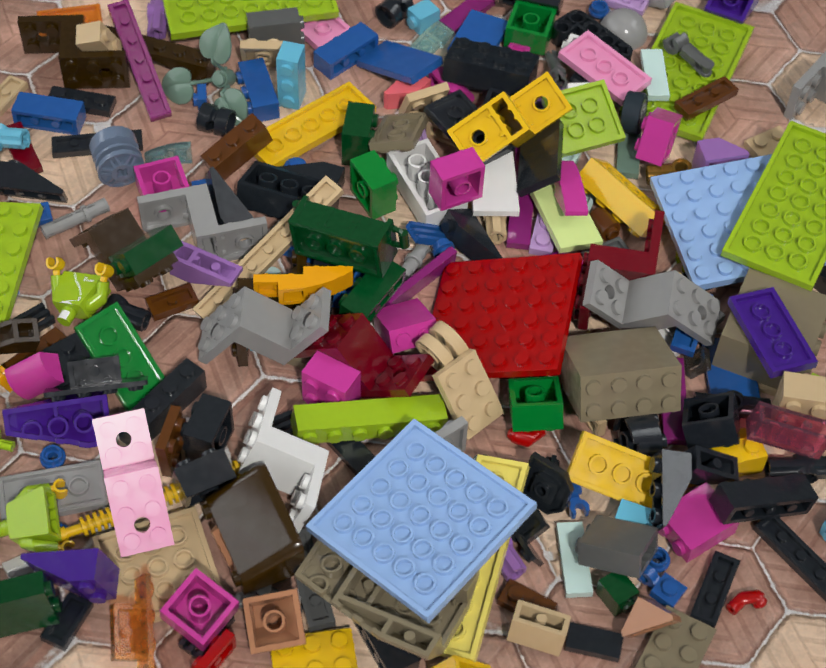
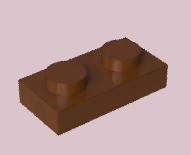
M187 283L145 298V303L155 322L194 308L199 303V299L191 283Z
M509 579L497 599V605L512 613L515 612L518 599L554 611L558 605L555 601L512 579Z

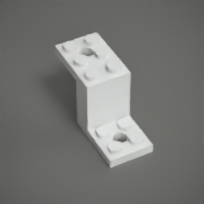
M272 387L268 396H262L257 407L259 412L254 411L248 425L252 428L246 432L243 440L246 447L241 449L237 459L238 462H241L238 473L243 474L252 467L264 463L277 489L292 495L290 504L293 505V508L288 513L299 534L316 507L329 451L272 427L282 392Z

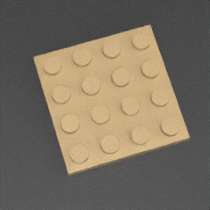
M195 506L168 514L175 544L172 546L121 557L115 530L92 537L94 547L99 548L120 568L116 600H110L120 634L163 621L160 618V609L195 568L222 588ZM147 520L134 524V527L138 531H145L149 528L150 521Z

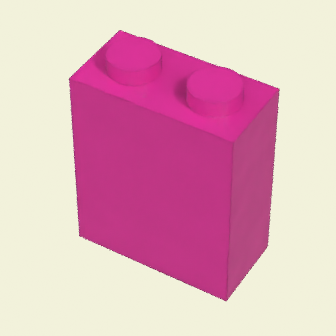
M418 298L383 307L373 319L375 330L392 353L415 348V342L423 334H429V329L436 323V318Z
M707 482L682 496L668 525L658 531L662 537H665L670 542L673 551L678 556H681L686 563L736 533L739 523L723 524L709 501L714 490Z

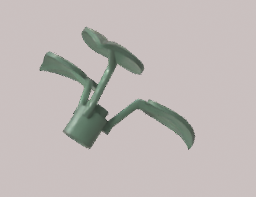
M220 23L203 32L199 40V48L205 58H211V64L220 70L215 71L212 78L191 81V73L188 69L183 67L173 68L164 76L162 88L165 95L172 102L186 104L193 98L194 89L192 85L213 82L215 86L223 87L220 91L221 97L215 100L214 105H218L219 109L225 107L235 110V126H237L248 117V104L242 91L230 88L236 81L234 71L220 65L225 64L229 60L232 51L231 36L227 24Z

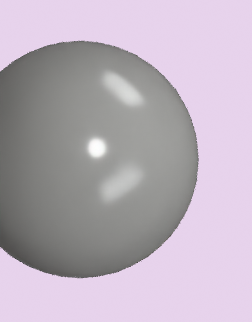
M618 8L612 10L600 22L601 25L629 44L633 50L640 48L647 40L648 30L646 22L639 13L632 9Z

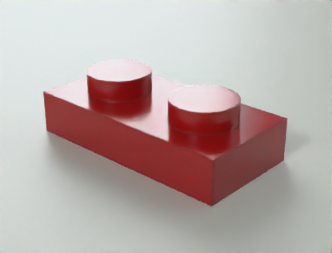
M226 629L221 635L215 636L209 645L208 651L203 656L197 657L191 668H219L237 647L235 634Z

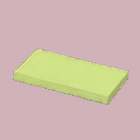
M554 184L530 193L559 254L590 249L591 244H603V239L589 212L588 216L564 215L554 196Z

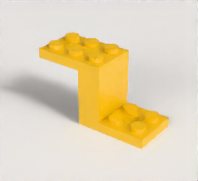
M547 71L511 97L503 91L448 129L447 132L459 150L473 147L482 162H485L510 144L518 148L572 111L573 108ZM540 97H545L548 100L547 107L542 110L538 109L535 104L536 100ZM476 131H483L485 134V139L480 144L473 141V134Z

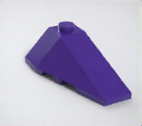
M102 391L92 392V396L82 398L72 394L67 395L64 400L51 401V399L2 409L5 435L31 440L50 441L57 444H70L84 448L98 447L92 419L109 415L107 394H102Z

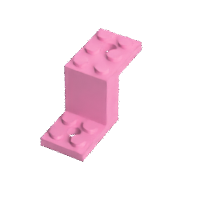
M144 408L92 419L121 557L175 545ZM120 432L130 434L131 442L127 446L117 444L116 436ZM146 517L149 519V528L145 531H138L134 527V522L137 518Z

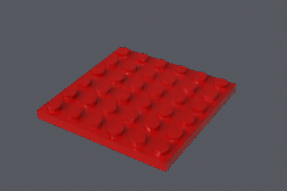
M581 253L451 262L443 270L432 315L436 318V322L439 320L443 321L454 329L469 349L476 350L488 378L560 375L583 258ZM431 366L421 381H434L432 375L438 371Z

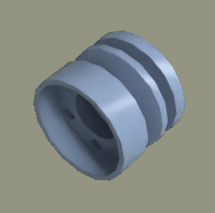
M111 126L100 130L91 138L89 144L91 156L95 163L99 180L103 184L110 187H122L136 181L133 166L145 163L139 150L136 136L131 129L124 126Z

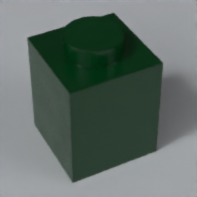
M611 572L598 580L595 593L613 616L616 617L621 613L628 614L631 612L640 591L628 576Z

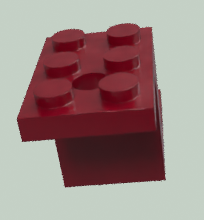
M655 210L654 219H649L644 251L591 244L589 252H584L583 269L580 275L574 320H578V329H588L591 310L583 306V299L590 262L599 260L629 281L655 275L665 211Z
M363 313L330 315L329 331L294 357H313L318 350L361 371V398L410 397L434 362L430 354L395 356Z

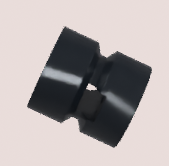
M384 0L376 6L375 14L383 26L391 29L407 18V9L413 6L414 3L413 0Z
M204 102L197 115V129L208 133L214 131L215 135L224 137L235 127L236 111L225 107L219 109L218 105Z

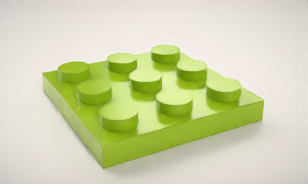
M604 79L561 90L573 108L572 111L560 118L564 124L562 158L625 141L624 130ZM541 97V102L545 109L548 105V100L545 97Z

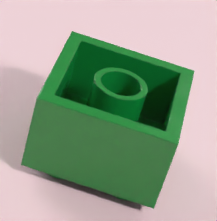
M516 0L505 28L504 47H508L510 42L531 47V53L545 56L552 36L557 9Z
M372 150L350 159V190L368 216L377 219L396 211L398 178L394 172H390L384 158L379 157L377 152Z
M558 376L508 379L509 409L513 432L564 429L563 399Z

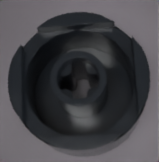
M657 414L615 419L613 431H617L618 438L613 439L614 443L651 458L661 449L667 448V438L664 433H661Z

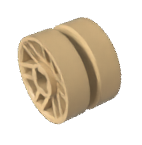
M440 320L429 329V334H423L415 342L421 354H430L434 362L431 366L437 371L469 349L459 334L448 324Z

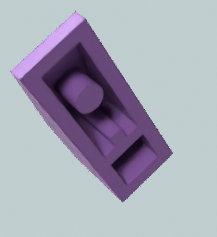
M181 240L183 246L174 251L179 261L172 264L174 269L170 271V275L193 284L231 287L243 271V267Z

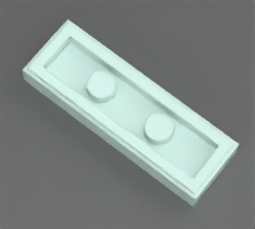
M641 49L642 71L652 78L651 84L645 88L648 101H669L670 93L662 49Z
M583 522L557 523L556 532L565 597H592L593 587L590 567L578 565V553L575 552L577 539L584 534Z

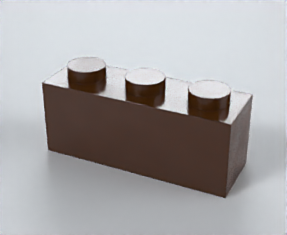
M251 113L200 157L208 170L214 167L225 181L272 142L273 139L266 126Z

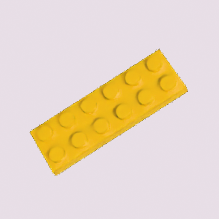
M349 81L266 127L273 141L254 157L263 163L277 167L283 166L288 159L299 157L341 133L349 101L373 103Z

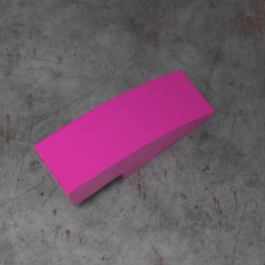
M562 161L561 180L553 183L555 186L554 196L565 216H588L586 195L578 168L574 161Z

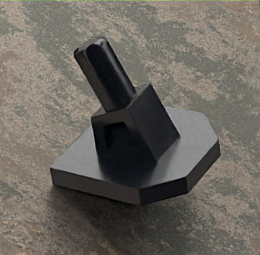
M534 452L528 462L529 472L524 490L537 503V508L545 514L563 512L574 491L570 476L567 471L559 467L560 461L556 455L552 454L551 457L547 456L545 458Z

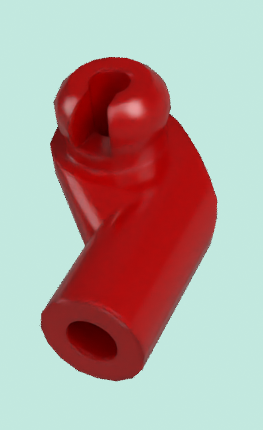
M512 428L507 433V437L512 443L523 447H530L546 435L545 430L513 432Z
M758 589L740 591L726 605V609L732 615H736L747 604L753 603L754 608L761 609L766 606L767 599L764 597L765 594Z

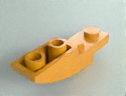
M315 265L303 266V274H253L254 291L266 297H278L279 303L282 305L304 303L310 295L315 294L322 287L330 290L332 296L353 285V266Z

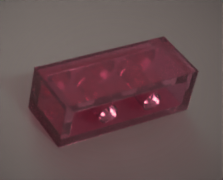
M761 401L757 403L746 419L747 440L818 460L826 450V420Z

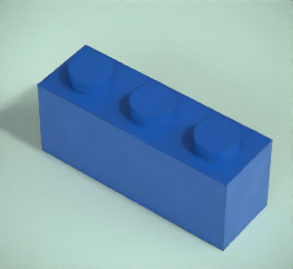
M363 22L350 27L347 31L313 51L314 67L328 79H334L356 65V59L378 46V34Z
M264 58L238 62V71L235 72L238 85H242L240 91L246 97L248 115L253 113L261 122L280 118L279 101Z
M19 92L11 109L14 123L21 121L25 128L69 135L80 134L87 117L84 101Z

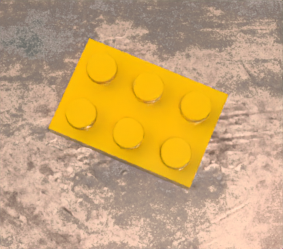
M352 628L305 634V645L271 651L273 668H358Z

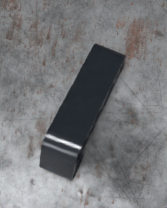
M572 10L554 22L551 38L554 46L561 48L563 41L568 40L570 33L581 36L589 30L631 62L632 47L582 10Z

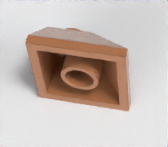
M297 588L242 599L251 655L306 644Z

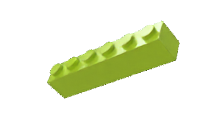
M441 394L293 405L291 414L293 435L312 444L339 443L351 440L364 441L375 438L388 439L396 437L413 419L431 431L436 432L448 421V415Z

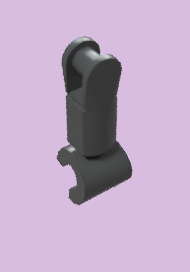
M676 32L663 40V47L669 54L675 55L680 52V56L694 67L700 76H711L714 62L689 43V38L685 32L682 34Z

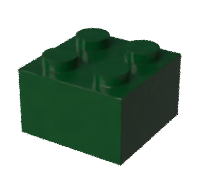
M348 102L342 130V165L350 166V159L370 152L369 142L375 136L377 130L375 127H378L379 114H375V104Z

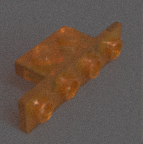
M144 573L134 579L135 604L113 603L109 606L111 661L137 662V668H157L154 665V652L156 649V639L153 637L155 612L152 609L154 585L151 582V574Z

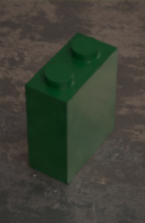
M170 224L154 228L108 258L111 261L110 265L114 268V274L119 275L120 278L136 276L182 247L183 243Z
M43 570L0 581V638L59 624L58 612L63 611L61 598L59 595L55 596L54 584L52 580H47Z

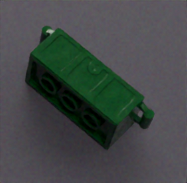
M305 195L301 201L295 200L292 202L294 212L288 220L295 254L337 266H353L354 271L383 278L398 252L397 248L407 249L410 246L408 231L395 226L393 219L388 218L387 222L376 220L360 214L311 202L309 196ZM396 233H398L399 242H397Z

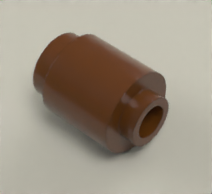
M598 207L590 213L604 241L614 239L619 235L621 225L607 209Z

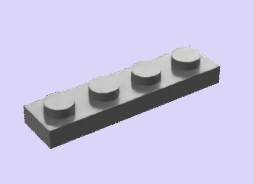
M306 528L301 529L299 532L304 548V559L314 546L311 534ZM294 576L309 632L336 626L331 604Z

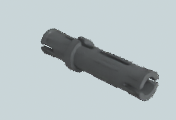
M549 50L545 54L549 74L559 89L560 85L564 89L568 84L565 68L561 66L557 51L552 50L551 54Z

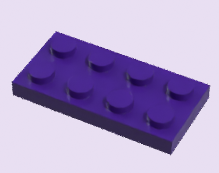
M774 287L729 297L727 304L770 379L782 376L784 371L796 373L816 368L818 364L817 358Z

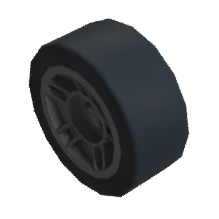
M627 92L621 114V125L624 133L636 135L641 133V125L647 112L648 98L646 93Z

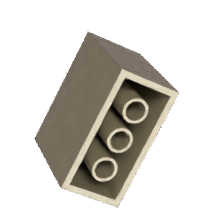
M749 268L738 295L774 287L812 352L817 356L822 341L818 340V338L823 339L826 333V323H824L826 321V295L813 290L811 292L782 279ZM731 311L722 331L712 365L778 389L782 376L770 379ZM808 369V370H804V371H800V372H796V373L805 374V372H806V373H809V374H810L811 371H812V369Z
M656 326L567 337L559 381L581 423L681 411L682 365Z

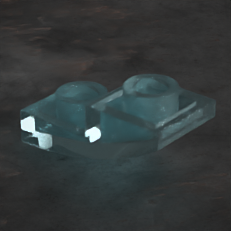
M438 20L426 29L410 47L434 54L439 48L442 49L455 33Z
M191 142L166 144L145 152V162L149 163L178 156L181 164L192 163Z

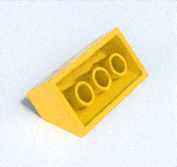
M591 157L580 171L585 193L593 194L596 197L595 202L602 208H609L613 212L612 216L618 222H625L629 226L628 231L635 237H646L649 219H654L655 210L661 211L659 205L608 161Z

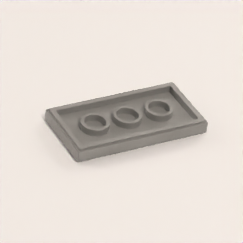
M101 459L0 477L1 521L7 519L5 508L7 503L13 501L26 486L45 483L53 485L57 479L65 481V487L57 489L68 490L65 498H56L59 517L109 507Z

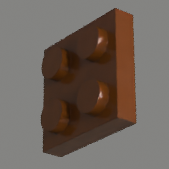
M170 406L155 446L162 476L172 477L173 469L177 468L176 464L181 462L183 437H181L180 433L186 418H183L182 410L179 406Z

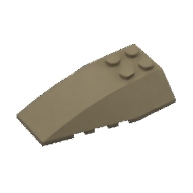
M319 540L316 541L294 576L377 639L430 660L444 653L468 612L480 572L478 570L430 623H427Z

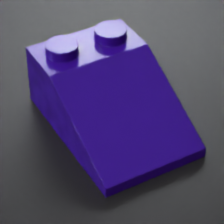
M708 0L704 11L743 24L759 0Z
M99 548L21 553V560L35 572L43 570L47 580H52L54 584L92 603L102 604L106 600H116L120 568Z

